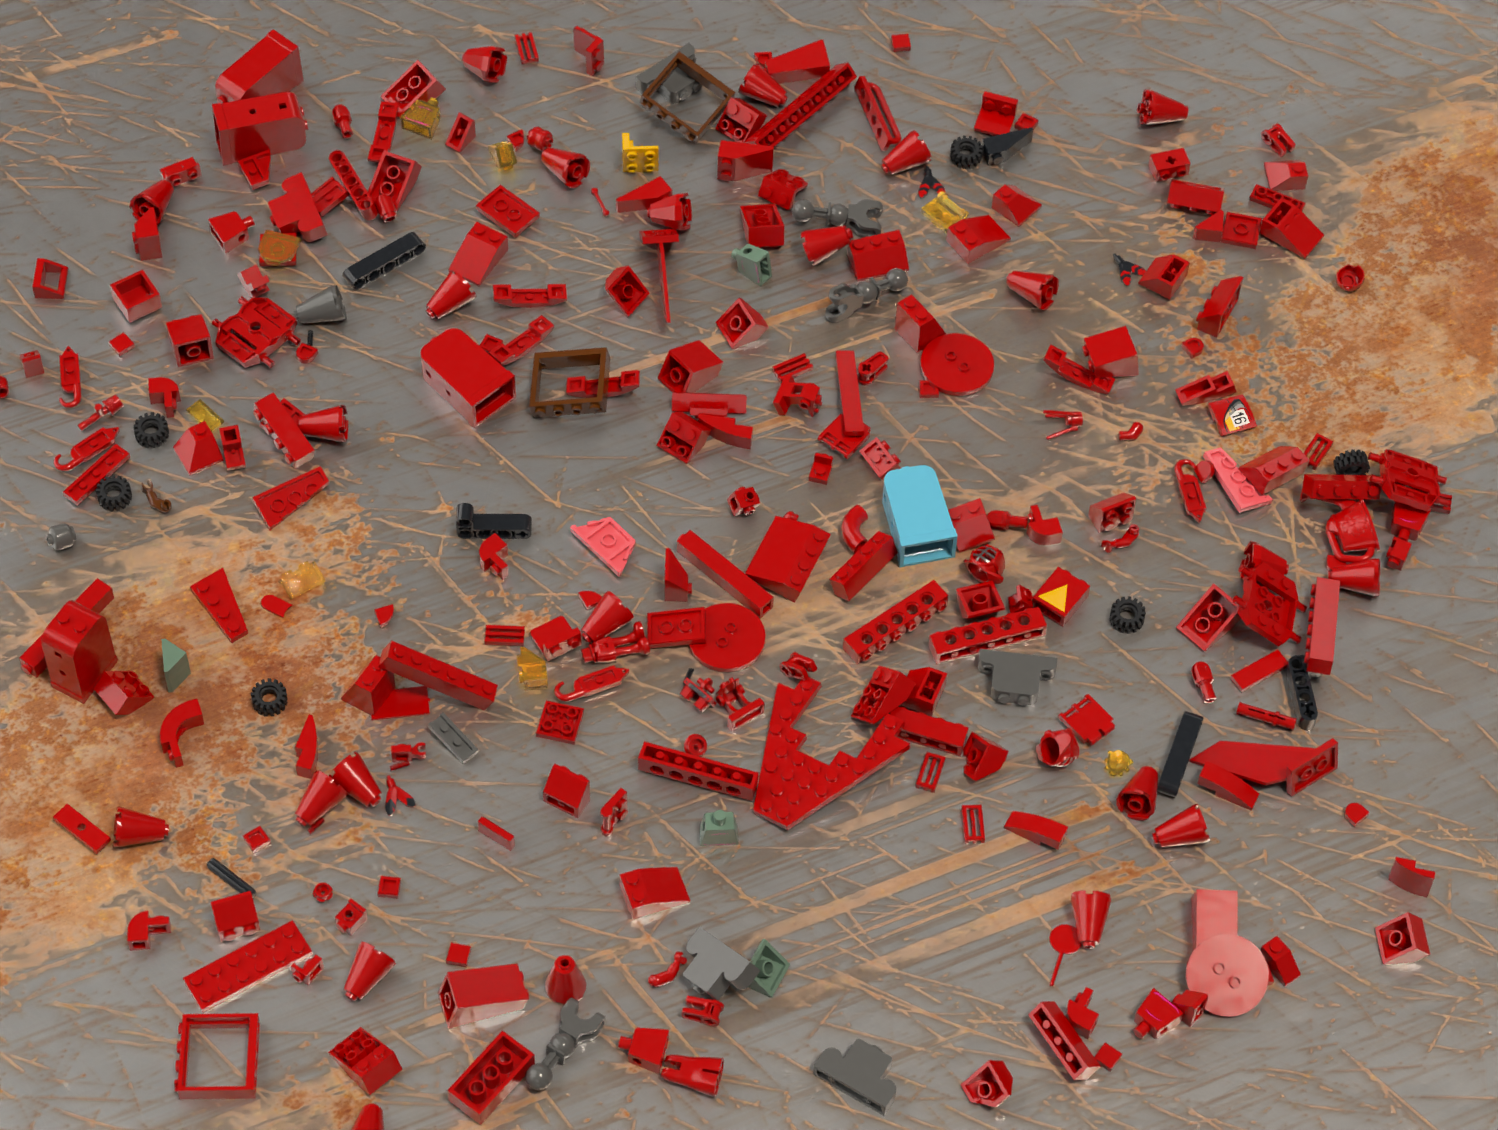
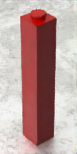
M689 530L686 534L679 536L677 539V552L743 606L753 611L759 619L773 608L774 597L693 531Z
M97 578L75 602L99 614L114 599L112 587ZM42 635L19 658L23 672L27 675L31 674L36 678L47 668L41 643Z

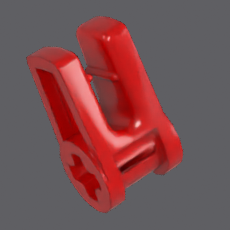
M1276 123L1269 130L1266 129L1261 132L1264 143L1269 145L1281 158L1285 156L1287 151H1294L1295 142L1280 124Z
M879 351L861 362L858 366V383L864 386L870 385L888 368L886 364L889 361L888 356Z
M793 652L786 662L783 661L779 665L781 671L787 677L806 680L809 677L807 671L815 672L818 670L812 659L802 656L797 652Z
M686 996L685 1003L687 1007H684L681 1012L684 1019L700 1022L712 1027L719 1025V1015L724 1009L722 1002L714 999Z

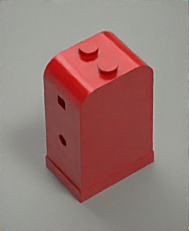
M272 29L261 41L218 77L215 84L217 102L226 103L281 92H290L304 81L299 47Z
M281 92L212 104L215 137L223 166L238 162L241 159L270 149L271 155L298 150L306 143L305 131L308 130L307 120L303 119V107L299 106L297 96L292 92Z
M457 328L448 329L439 336L433 337L429 343L422 347L420 354L424 380L459 412L473 428L516 398L515 375L506 370L462 330Z
M70 600L62 607L43 632L41 643L51 679V687L84 704L95 691L94 687L104 672L110 671L118 662L106 618Z

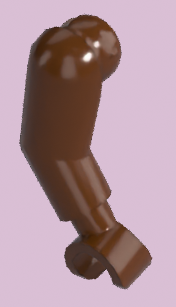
M147 480L150 488H146L142 483L141 490L146 494L150 506L164 513L169 512L172 508L171 502L167 499L157 498L156 493L153 492V483L150 480Z

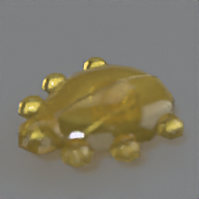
M1120 750L1108 751L1109 756L1104 761L1108 763L1105 769L1110 770L1109 774L1111 776H1116L1117 774L1123 776V771L1129 772V766L1133 764V760L1130 759L1129 755Z

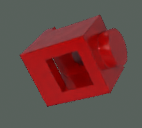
M1394 536L1386 554V557L1389 558L1387 566L1401 571L1409 555L1412 543Z
M350 899L348 904L335 916V925L342 933L346 932L352 936L368 919L367 911L353 899Z

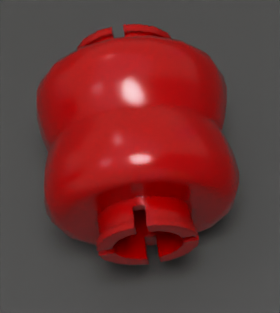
M536 126L527 133L529 134L527 135V142L530 147L543 152L552 146L553 136L550 131Z

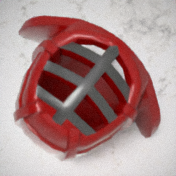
M986 544L975 551L973 550L969 560H963L969 573L980 583L992 580L994 584H1001L1004 578L1001 575L1005 569V559L1002 551L998 548Z
M1071 728L1044 732L1040 740L1041 743L1036 746L1038 759L1050 765V767H1066L1079 757L1078 742Z

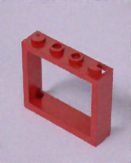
M258 1013L183 1014L182 1023L178 1025L181 1041H177V1054H180V1059L176 1060L175 1065L176 1073L179 1074L178 1079L174 1081L175 1092H178L179 1099H256L260 1034ZM249 1028L246 1086L187 1087L191 1029Z

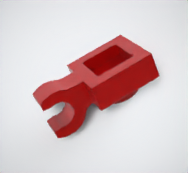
M419 742L412 748L411 745L406 744L391 746L392 763L405 762L406 760L407 762H412V758L425 759L426 752H419L421 749H426L425 743Z

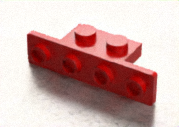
M673 392L672 411L690 412V415H694V418H698V414L727 417V413L745 414L747 396L743 394Z

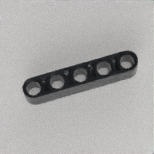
M410 232L344 270L342 277L353 290H358L422 254L426 249V244L415 232Z
M1184 711L1157 787L1158 792L1176 797L1199 734L1203 716Z

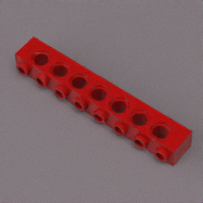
M849 62L835 65L743 143L775 147L857 78Z

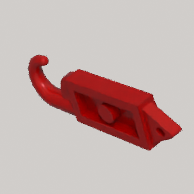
M67 346L64 353L59 355L61 386L63 391L74 393V400L66 403L62 398H59V402L63 407L73 408L81 402L80 365L78 353H75Z
M102 427L73 446L71 449L73 460L65 465L59 464L58 461L61 458V454H58L54 459L55 468L60 471H69L82 462L85 463L115 444V438L120 431L119 427L107 429Z
M1182 459L1175 465L1178 487L1187 515H1191L1200 523L1207 508L1198 479L1193 475L1183 474L1182 466L1185 464L1192 466L1193 469H1196V465L1191 460Z
M612 665L578 677L574 682V692L568 694L560 692L561 686L564 685V682H560L555 686V696L559 700L567 702L622 684L621 681L629 674V669L617 668Z

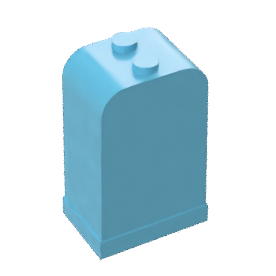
M918 465L913 467L905 466L901 469L889 471L884 477L882 504L891 536L898 552L897 561L899 567L955 558L958 536L953 527L934 469L927 465Z

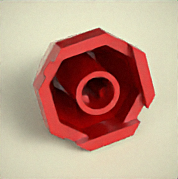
M501 47L472 48L464 52L462 61L467 69L484 81L498 83L500 79H497L499 75L503 76L505 73L507 55L503 54L505 49Z
M679 193L652 203L647 210L648 218H651L653 223L673 229H690L691 225L687 224L688 221H692L691 200L686 199L689 196L688 193Z
M1250 541L1243 553L1247 556L1245 560H1241L1240 566L1244 565L1252 570L1258 564L1265 562L1281 574L1287 575L1289 565L1284 558L1257 542ZM1240 572V578L1244 581L1245 575Z

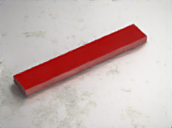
M854 350L836 351L835 357L845 436H864Z

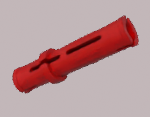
M1239 702L1236 714L1271 723L1274 727L1278 725L1294 730L1297 718L1282 715L1279 711L1275 713Z

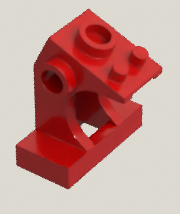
M785 375L773 405L779 415H786L790 405L799 404L800 408L808 410L811 417H814V414L819 412L818 406H822L820 387L814 383L795 382L792 375Z
M731 677L719 686L720 689L716 692V701L730 714L727 727L731 732L764 713V701L758 698L753 702H749L743 695L745 690L739 683V678L734 680ZM738 700L742 708L737 710L731 703Z

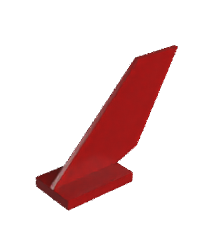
M676 229L639 231L642 244L657 243L664 317L667 323H671L663 243L679 242V234Z
M1332 738L1317 748L1219 741L1189 759V762L1204 766L1206 761H1209L1237 777L1263 785L1286 781V792L1292 797L1338 768V742Z

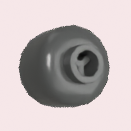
M63 523L50 527L46 540L48 545H52L55 550H62L73 546L74 541H76V534L72 526Z

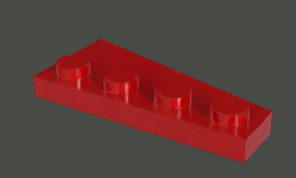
M321 466L252 497V501L271 531L327 487L329 480Z
M223 568L190 586L192 593L231 643L248 634L246 624Z

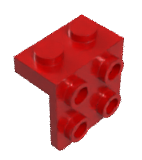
M576 26L573 29L574 49L586 57V73L593 76L604 65V41L599 36H595L587 30Z
M779 169L763 177L758 196L790 210L796 193L805 189L808 183L802 177L790 175L787 170Z
M563 616L550 620L530 631V636L547 662L582 645L580 630L578 627L572 629Z

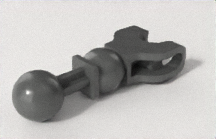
M800 199L793 204L791 209L792 216L799 222L809 221L812 217L825 218L826 225L829 222L834 226L846 224L847 228L852 229L858 236L863 238L881 234V225L869 219L878 218L882 214L883 205L879 201L864 199L855 205L849 204L848 208L842 204L831 206V202H829L828 208L814 207L806 199Z
M893 268L887 272L885 279L878 282L871 277L869 281H862L857 285L842 283L831 288L828 297L833 303L827 306L825 317L832 323L845 320L855 310L861 308L863 303H871L875 299L879 300L882 291L886 289L892 291L903 290L908 283L906 272L900 268ZM839 310V314H837V315H832V314H831L832 312H836V311Z
M570 998L561 1009L559 1033L555 1034L546 1046V1058L542 1063L533 1064L527 1070V1084L534 1090L546 1089L552 1082V1069L557 1063L563 1065L565 1059L573 1054L575 1048L580 1043L595 1040L605 1025L606 1016L595 1013L590 1019H580L576 1016L579 1009V1001Z

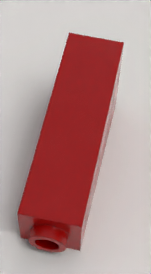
M818 40L766 60L765 68L763 69L778 84L819 79L830 70V62L824 40Z

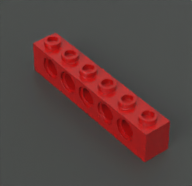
M932 580L843 639V650L856 664L869 660L874 653L884 650L889 643L898 641L903 634L913 631L921 622H926L935 613L942 612L947 607L949 595L935 580Z
M1040 607L1027 608L1024 611L1011 612L1005 616L992 617L986 621L973 622L963 627H954L951 630L935 632L929 635L928 646L935 663L939 664L977 654L980 649L993 650L1045 636L1047 624Z
M645 741L638 756V770L753 801L758 786V772Z

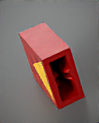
M1057 567L1033 596L1032 608L1040 607L1043 616L1064 627L1089 596L1090 585L1084 580L1076 578L1069 571Z

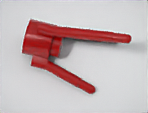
M1043 410V413L1046 414L1045 417L1065 418L1066 425L1070 426V428L1047 436V440L1071 431H1078V426L1083 425L1081 412Z

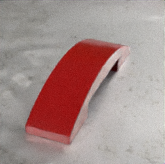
M381 101L378 124L373 145L370 147L368 161L379 162L383 151L390 152L395 134L399 103Z
M511 284L493 285L494 302L512 307L534 308L551 306L567 301L566 284H548L547 289H511Z
M541 315L529 323L528 329L506 345L501 343L491 350L489 355L501 365L512 363L538 346L554 329L555 325Z
M1050 344L1043 360L1051 369L1080 387L1097 393L1109 394L1115 378L1095 377L1094 372L1066 358V352Z
M640 370L623 371L619 377H610L607 397L625 394L637 389L640 385ZM585 376L567 378L566 393L569 396L581 398L597 397L599 379L587 380Z

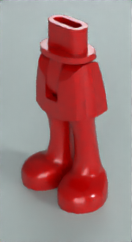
M638 621L634 623L633 631L630 634L616 638L604 637L592 643V645L589 644V647L581 649V653L585 663L590 661L594 663L616 662V657L634 653L650 654V647L645 637L642 623ZM631 643H636V644H633V645H630V646L616 648V647H619V646H622V645L631 644Z

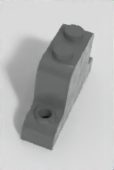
M688 43L636 76V89L643 94L679 51L693 62H696L695 48ZM677 67L657 92L668 102L677 104L686 100L691 94L698 92L702 85Z
M980 649L978 669L983 673L992 675L990 695L993 700L1000 703H1016L1026 706L1036 703L1040 680H1051L1055 677L1058 658Z

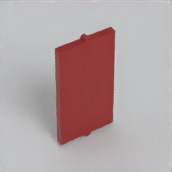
M418 686L394 689L375 715L371 714L372 721L430 715V698H428L427 687Z

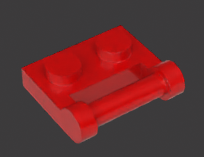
M622 788L601 809V817L603 818L601 833L604 836L612 835L613 827L628 814L627 791Z

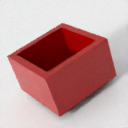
M143 269L110 284L112 298L129 323L162 308L160 294Z

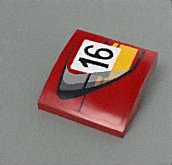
M1243 394L1208 403L1212 420L1216 421L1221 437L1257 427L1253 413Z

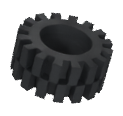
M965 135L963 139L957 137V140L955 139L951 144V161H953L954 165L958 164L959 168L964 166V169H967V166L972 169L973 165L976 167L981 162L983 146L980 141L977 142V138L972 139V136L966 138ZM969 150L972 152V154L966 155L961 153L960 151Z
M151 412L149 416L147 413L144 414L145 417L139 416V420L136 419L134 424L137 442H140L141 446L145 445L146 448H149L150 445H152V448H156V444L159 447L162 446L161 442L165 443L166 439L169 438V429L165 417H160L159 413L155 416L154 412ZM150 427L158 428V431L148 434L144 432Z
M1355 449L1351 450V452L1347 450L1345 454L1340 453L1339 456H1336L1333 461L1336 475H1366L1370 469L1367 455L1364 451L1361 452V450L1356 452Z
M112 475L110 479L106 476V481L101 479L96 489L100 506L104 507L105 510L109 508L112 512L114 508L117 511H120V507L125 509V504L129 505L130 500L132 501L131 487L127 479H122L119 475L117 478H115V475ZM112 490L121 491L118 496H107V493Z
M1125 596L1121 597V601L1118 598L1111 607L1109 619L1112 627L1115 626L1117 631L1120 628L1121 633H1124V630H1126L1127 634H1131V630L1134 633L1137 632V628L1140 630L1146 615L1145 606L1142 607L1143 603L1141 601L1137 603L1138 599L1134 598V600H1131L1130 596H1128L1127 600ZM1123 611L1132 612L1135 615V617L1133 619L1123 618L1120 615V613Z
M268 678V682H265L264 679L261 680L262 684L257 682L255 684L256 688L253 687L251 692L254 710H258L260 715L264 713L265 717H268V713L271 714V717L274 716L275 712L279 715L281 713L280 709L284 711L285 705L287 706L288 704L285 686L283 687L282 682L278 684L276 679L272 682L271 678ZM273 693L277 695L274 701L265 702L262 700L265 694Z

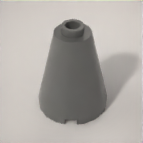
M337 285L330 286L297 305L296 310H294L297 321L300 320L301 323H316L347 319L346 309L342 304L343 299Z

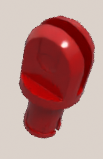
M337 104L332 110L334 123L340 128L343 138H350L353 135V131L350 126L352 118L349 110L344 105Z
M992 510L987 514L993 529L1027 528V516H1013L1009 511Z
M1203 661L1196 662L1191 668L1195 686L1201 689L1205 703L1214 702L1217 698L1212 688L1214 678L1211 669Z

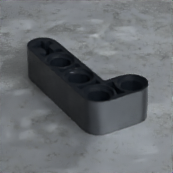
M461 503L457 505L456 531L459 538L487 539L494 533L501 539H527L531 537L532 518L527 514H474V507L471 504Z
M1305 655L1292 656L1288 661L1286 677L1297 724L1301 729L1308 731L1314 728L1318 716L1310 679L1319 678L1322 674L1308 672L1307 663H1304Z

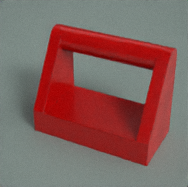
M37 258L32 286L35 298L63 299L68 267L45 258ZM47 273H60L58 290L45 286Z

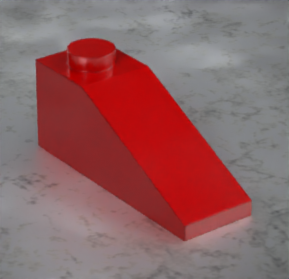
M659 176L617 198L616 211L621 213L648 210L652 203L672 196V189Z

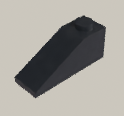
M1030 127L983 138L982 153L988 166L1007 161L1032 141L1033 128Z

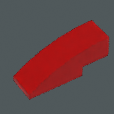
M1228 371L1212 378L1210 375H1207L1175 389L1182 406L1217 400L1237 392Z
M698 414V422L712 429L709 436L723 443L751 450L753 427L735 425L736 418Z
M310 714L295 746L296 755L299 757L296 764L297 776L311 779L315 773L318 761L316 726L313 715Z
M1206 761L1197 784L1216 791L1215 796L1252 811L1259 793L1236 775L1214 763Z
M1012 811L1004 825V829L1038 845L1042 842L1059 850L1068 832V826L1035 814Z

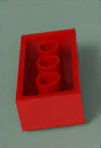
M502 1030L447 1090L449 1102L481 1125L526 1076L529 1067L535 1064V1054Z

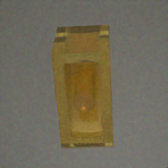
M502 141L488 146L497 168L508 170L513 168L514 164H517L512 143Z

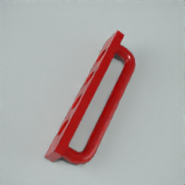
M859 76L854 89L881 151H887L890 145H896L901 142V134L880 87L874 83L867 82L865 76ZM871 90H873L876 94V97L891 128L894 138H892L888 130V127L885 123V120L881 114V111Z

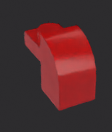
M257 264L237 274L244 289L251 298L270 291L267 286L270 280L267 275L262 276Z
M165 377L148 378L151 404L165 403L167 418L174 417V410H177V402H181L177 384Z
M238 425L219 428L227 471L246 468Z
M1038 505L1030 506L1029 514H1027L1028 537L1036 544L1044 546L1061 543L1063 531L1058 517L1043 520Z
M494 533L484 540L480 546V565L484 572L490 569L494 575H498L503 580L509 576L508 565L502 560L508 556V546Z
M143 911L135 915L129 922L127 929V942L130 951L151 949V935L171 933L169 916L158 915L150 918L149 911Z
M1088 987L1085 988L1083 993H1078L1075 1001L1069 999L1065 1015L1077 1034L1086 1039H1089L1099 1018L1098 1013L1087 1008L1092 1000L1094 991Z

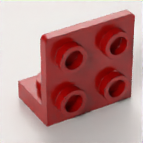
M984 91L981 110L974 130L994 136L1009 133L1017 114L1018 99Z

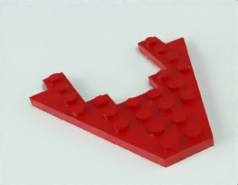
M808 677L806 680H801L795 689L778 683L754 803V814L786 830L791 829L911 748L910 743L897 737L905 726L904 720L887 713L857 758L839 750L830 765H827L799 751L807 740V736L793 729L821 689V682Z

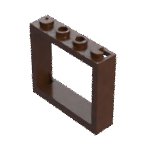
M679 51L641 95L640 104L644 109L653 112L659 120L668 123L674 131H679L688 141L696 144L724 112L730 98H734L735 91ZM677 67L723 100L698 132L651 99Z
M607 347L534 353L529 403L533 418L606 412L611 360ZM600 365L597 397L539 401L542 369Z

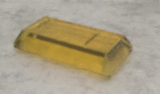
M201 399L186 409L199 423L205 421L211 431H214L224 423V420Z

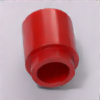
M386 194L378 196L374 204L380 218L384 222L395 220L397 218V210L391 196Z

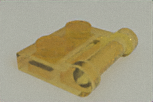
M941 191L936 198L921 208V214L946 234L949 226L962 219H966L969 212L961 209L947 197L948 195L944 191ZM944 203L945 205H947L951 210H953L957 214V216L952 215L940 204Z

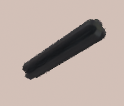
M211 858L207 862L208 869L239 893L251 891L252 898L255 897L256 890L217 859Z

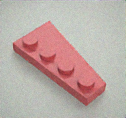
M1221 447L1204 453V459L1214 464L1216 478L1239 513L1272 503L1273 499L1269 495H1262L1236 466L1237 463Z

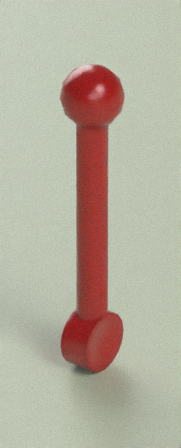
M592 188L591 194L595 195L603 210L602 214L608 216L609 211L603 205L598 195V189Z

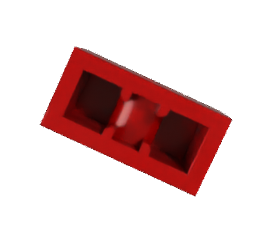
M1179 148L1150 154L1148 167L1155 182L1189 175L1191 163L1185 149Z

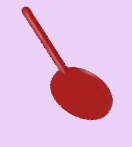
M1059 925L1050 934V944L1059 953L1050 986H1053L1063 954H1073L1081 947L1078 941L1077 930L1071 925Z

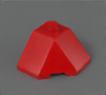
M972 731L963 748V756L967 757L964 773L975 781L1001 769L1009 751Z
M988 1060L966 1079L961 1086L970 1102L998 1107L1011 1096L1013 1077L1003 1061Z

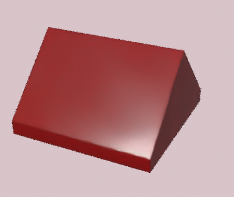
M993 580L956 589L962 618L968 619L1005 610Z

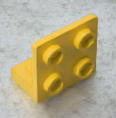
M622 133L623 172L658 171L659 146H633V140H630L629 133Z

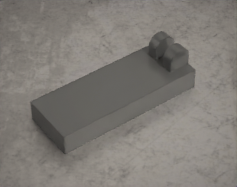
M444 712L433 722L428 723V728L462 764L478 753L477 747Z

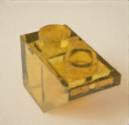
M520 647L521 655H517L518 667L522 666V671L519 672L520 683H524V690L548 688L546 661L527 648Z

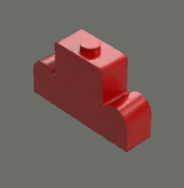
M300 172L285 179L282 183L285 195L268 202L272 213L270 220L273 226L277 225L280 233H297L300 231L303 239L308 242L327 236L328 233L303 173Z

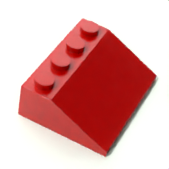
M775 516L745 574L753 581L795 603L831 534L812 524Z

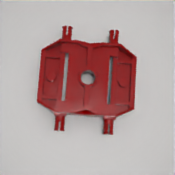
M242 296L241 299H238V303L242 307L237 314L228 317L224 322H220L217 318L215 321H212V325L218 329L215 341L216 347L245 368L260 364L261 362L272 368L275 365V361L271 360L268 357L287 340H290L296 346L301 343V339L294 335L297 319L269 298H251L248 301ZM254 326L260 327V329L258 330H252L251 328ZM230 331H234L236 334H238L239 337L243 338L257 349H252L250 346H248L246 343H244Z
M1385 449L1384 453L1380 455L1369 452L1368 460L1378 462L1380 465V477L1371 474L1369 482L1379 484L1389 499L1427 512L1434 504L1448 507L1449 499L1439 497L1440 486L1438 484L1445 485L1447 477L1438 475L1437 466L1390 449Z
M1265 562L1258 564L1252 570L1241 565L1238 571L1245 575L1243 583L1244 595L1242 598L1236 595L1232 602L1239 606L1238 615L1245 625L1277 646L1284 644L1288 639L1299 644L1302 637L1293 631L1296 609L1305 613L1307 606L1299 602L1295 582ZM1256 581L1263 584L1264 586H1260L1256 583ZM1267 588H1269L1270 590H1272L1273 592H1275V593L1278 594L1279 596H1275L1274 594H1272L1271 592H1269V590H1268Z

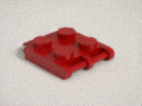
M840 414L818 436L817 440L825 442L831 446L833 451L837 450L848 460L870 438L871 427L863 423L864 436H845L843 415Z
M1086 694L1079 703L1071 705L1068 711L1058 715L1060 721L1068 729L1071 728L1074 735L1083 744L1087 742L1091 746L1102 739V735L1106 736L1115 729L1114 719L1089 694Z

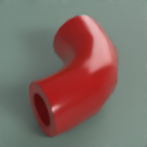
M855 505L844 516L841 526L843 540L853 553H856L867 542V539L860 532V527L868 520V515L860 505Z

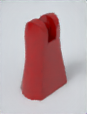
M682 1055L666 1056L664 1064L670 1068L662 1069L661 1077L663 1079L712 1097L717 1096L724 1068V1058Z

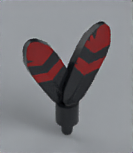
M926 166L924 170L925 177L918 191L919 197L921 199L926 197L930 187L936 194L945 196V188L932 176L929 166Z
M1113 254L1114 260L1119 265L1121 281L1125 286L1130 285V273L1143 276L1146 272L1141 266L1124 261L1120 255Z

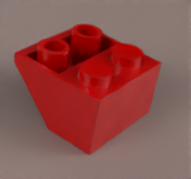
M731 97L715 129L734 141L743 143L762 127L767 115L744 100Z
M1174 254L1157 257L1138 284L1171 299L1187 277L1190 262Z
M673 412L657 446L687 464L704 446L712 429L683 412Z
M1123 492L1090 505L1088 516L1099 533L1110 531L1121 524H1128L1133 519L1136 497Z
M931 667L910 670L907 677L916 682L908 699L901 705L932 716L945 689L947 673Z
M131 670L105 671L94 687V690L115 715H130L154 698L149 688Z
M554 764L543 790V802L579 818L590 801V781L584 775H577L565 766Z

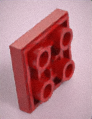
M546 700L536 737L575 745L584 715V708Z

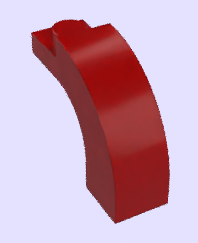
M197 698L176 706L168 713L161 725L160 742L163 754L168 753L170 762L174 761L176 768L184 766L178 746L181 735L191 728L204 725L202 711Z

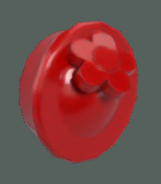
M699 734L689 735L684 742L685 752L702 757L707 750L705 738Z

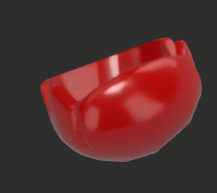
M1348 264L1339 269L1336 274L1337 285L1342 290L1348 292L1359 289L1365 279V272L1359 265L1352 266Z

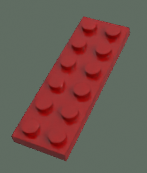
M292 920L183 977V981L202 1013H205L286 970L293 963L297 964L312 956L313 953Z

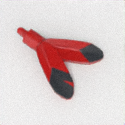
M387 775L386 783L389 787L385 803L387 814L391 816L395 812L397 799L407 807H415L416 804L413 797L396 786L394 779Z

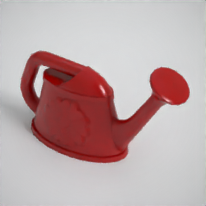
M1301 490V494H1300V502H1301V503H1303V502L1306 501L1307 499H1312V498L1308 497L1307 495H1305L1304 493H1302V490ZM1317 499L1335 504L1342 509V511L1335 515H1331L1325 528L1332 551L1339 561L1355 563L1369 560L1373 557L1375 551H1380L1374 524L1363 499H1359L1358 502L1348 499ZM1339 545H1340V547H1341V549H1342L1343 552H1347V551H1367V552H1366L1364 555H1362V556L1344 555V554L1341 552V550H1340V548H1339Z

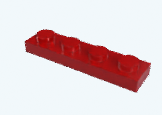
M115 444L63 491L64 497L78 506L97 489V484H100L101 479L105 481L106 476L110 477L130 459V453Z

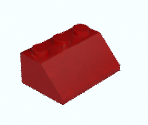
M1172 179L1167 203L1171 204L1170 207L1173 208L1186 206L1190 211L1198 212L1199 209L1206 210L1207 214L1214 215L1221 210L1224 188Z
M899 230L851 240V243L847 245V257L857 282L869 280L871 277L886 276L887 272L893 268L909 271L905 243Z
M1237 276L1220 281L1218 286H1214L1211 292V299L1207 298L1203 307L1204 311H1200L1197 316V330L1216 338L1218 337L1239 300L1244 277Z
M1279 446L1241 465L1238 469L1263 495L1304 474L1310 460L1298 447Z

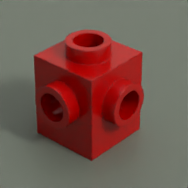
M740 487L727 499L734 516L741 514L750 515L756 511L755 509L760 504L759 496L753 487Z

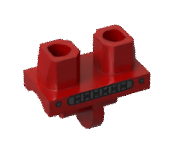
M689 678L683 681L685 686L680 694L686 700L690 701L697 694L699 698L694 703L697 709L704 712L709 706L714 708L717 702L706 693L708 691L712 694L715 691L711 687L713 684L712 679L707 678L703 680L699 678L697 683L700 684V687Z

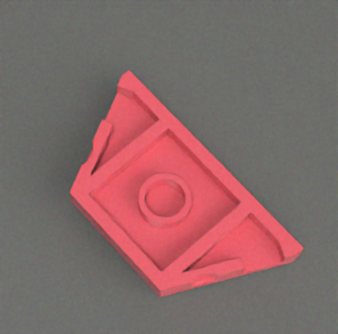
M611 517L603 518L599 521H589L584 526L576 527V525H572L570 531L620 577L636 545V540Z

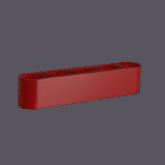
M335 150L330 153L329 161L365 220L376 218L378 215L376 206L345 154L341 150Z

